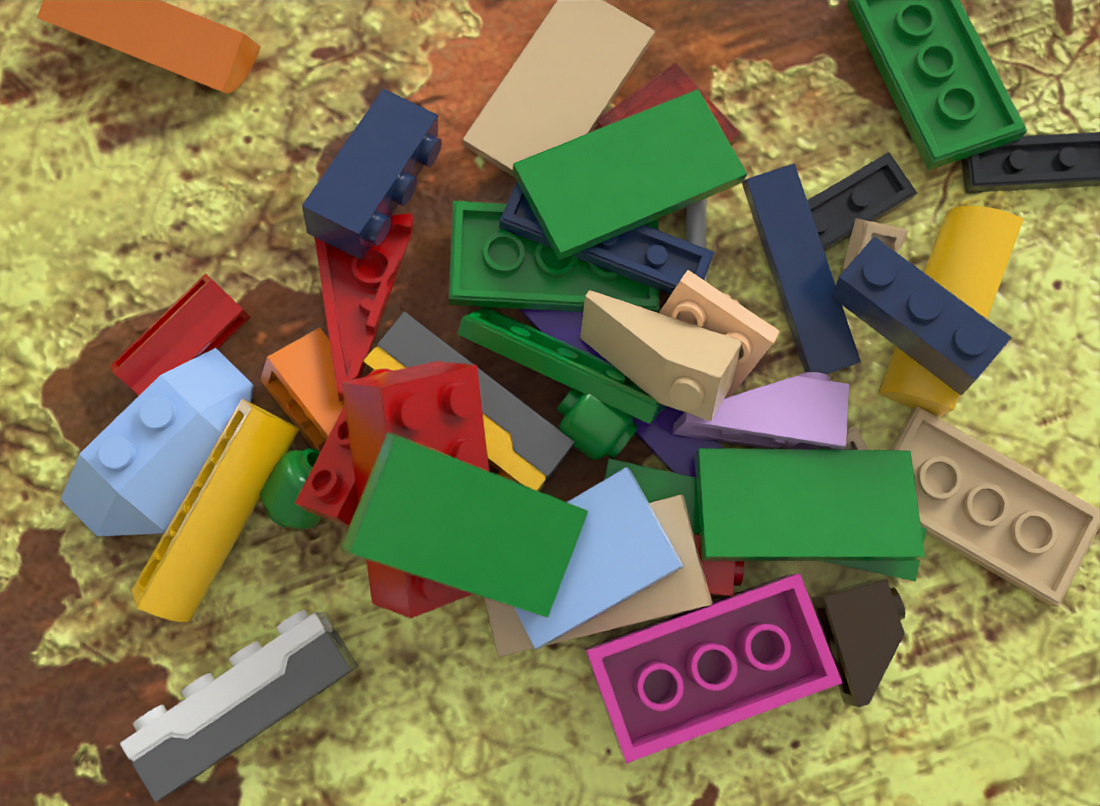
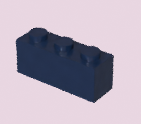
M382 89L303 203L302 210L307 234L360 260H363L372 245L379 246L388 234L391 226L390 217L397 206H405L410 201L417 185L416 177L424 166L431 167L439 155L442 139L438 138V115Z
M875 236L839 276L832 295L833 299L961 396L1012 339L1011 336Z

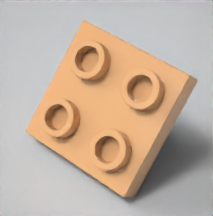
M687 270L659 313L742 341L733 384L725 398L731 397L774 343L780 331L741 306L736 299L732 300L730 295L723 294Z

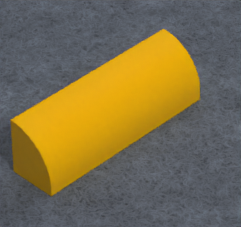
M960 206L950 209L946 212L924 273L988 319L1024 218L1006 211L983 206ZM898 347L894 349L878 395L912 409L919 406L936 417L954 410L960 395Z
M243 398L241 399L131 590L137 609L176 622H189L192 619L258 504L260 492L273 468L288 451L300 428Z

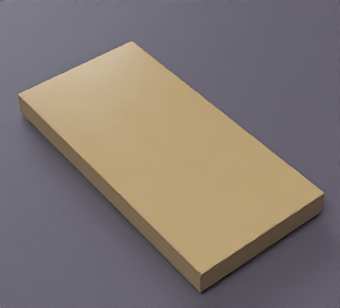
M557 0L462 139L463 146L514 177L512 173L513 163L592 132L653 41L655 31L604 0Z
M921 407L913 408L890 450H911L921 527L927 528L926 534L1049 606H1060L1100 527V509Z
M683 495L673 496L649 504L682 561L684 568L550 644L713 604ZM484 597L498 657L534 649L514 607Z

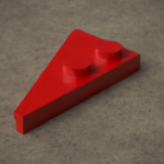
M412 213L392 215L390 217L391 226L384 241L379 246L372 245L363 260L314 237L339 401H344L342 382L361 378L365 367L364 360L370 353L414 230Z

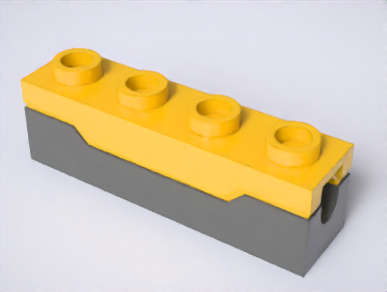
M405 311L379 341L377 348H374L364 360V363L371 372L380 368L394 371L434 361L472 364ZM478 368L488 463L499 471L497 475L540 492L545 486L544 483L548 482L573 450L575 442Z

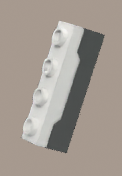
M305 609L297 612L276 627L280 634L279 637L264 647L258 641H255L230 657L229 661L233 668L216 679L211 672L198 678L181 690L185 700L167 711L162 704L132 723L137 732L122 741L120 745L128 758L132 759L133 767L155 803L173 794L359 667L338 632L333 629L334 626L325 612H315L310 616Z

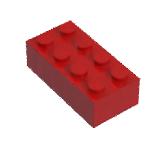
M434 361L342 382L358 505L388 432L489 471L477 365ZM366 559L372 604L410 619L473 595V593Z

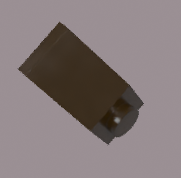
M888 579L870 580L811 597L817 619L842 681L838 686L843 702L858 708L870 704L905 634L901 620L905 618L904 604L898 591L894 587L890 588Z

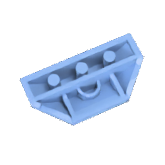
M216 348L160 375L79 454L61 500L99 537L164 534L239 402L243 398L251 403L254 394V384Z

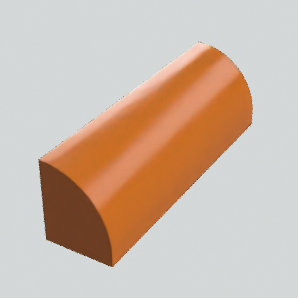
M43 0L37 16L38 19L224 93L233 92L244 82L261 46L242 32L161 0Z
M319 327L268 356L260 381L293 424L300 428V433L310 446L321 451L345 403L344 401H339L330 340Z

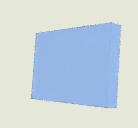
M627 467L567 502L587 510L588 514L549 617L547 618L514 607L535 649L543 648L684 568L682 561L634 475Z

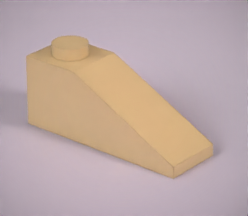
M591 290L585 295L580 338L653 399L658 401V403L712 421L733 384L742 345L741 340Z

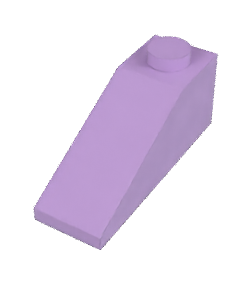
M802 373L798 376L724 398L712 421L685 412L674 423L673 434L763 449L841 450L846 447L849 384L830 381V376L824 373Z

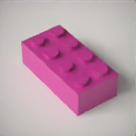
M800 573L778 577L737 592L733 596L713 601L712 605L685 611L584 648L621 755L626 763L842 683Z

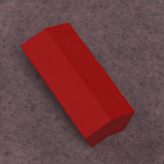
M205 273L128 347L110 367L120 380L140 396L160 375L214 348L218 350L251 317Z

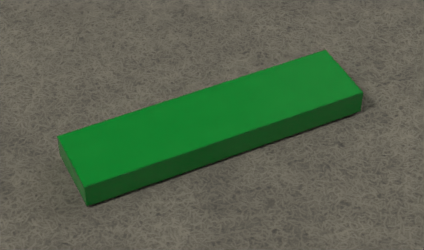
M483 307L462 317L458 335L584 394H591L597 400L646 423L651 424L665 409L666 405L658 403V401L653 399L611 363L491 308Z

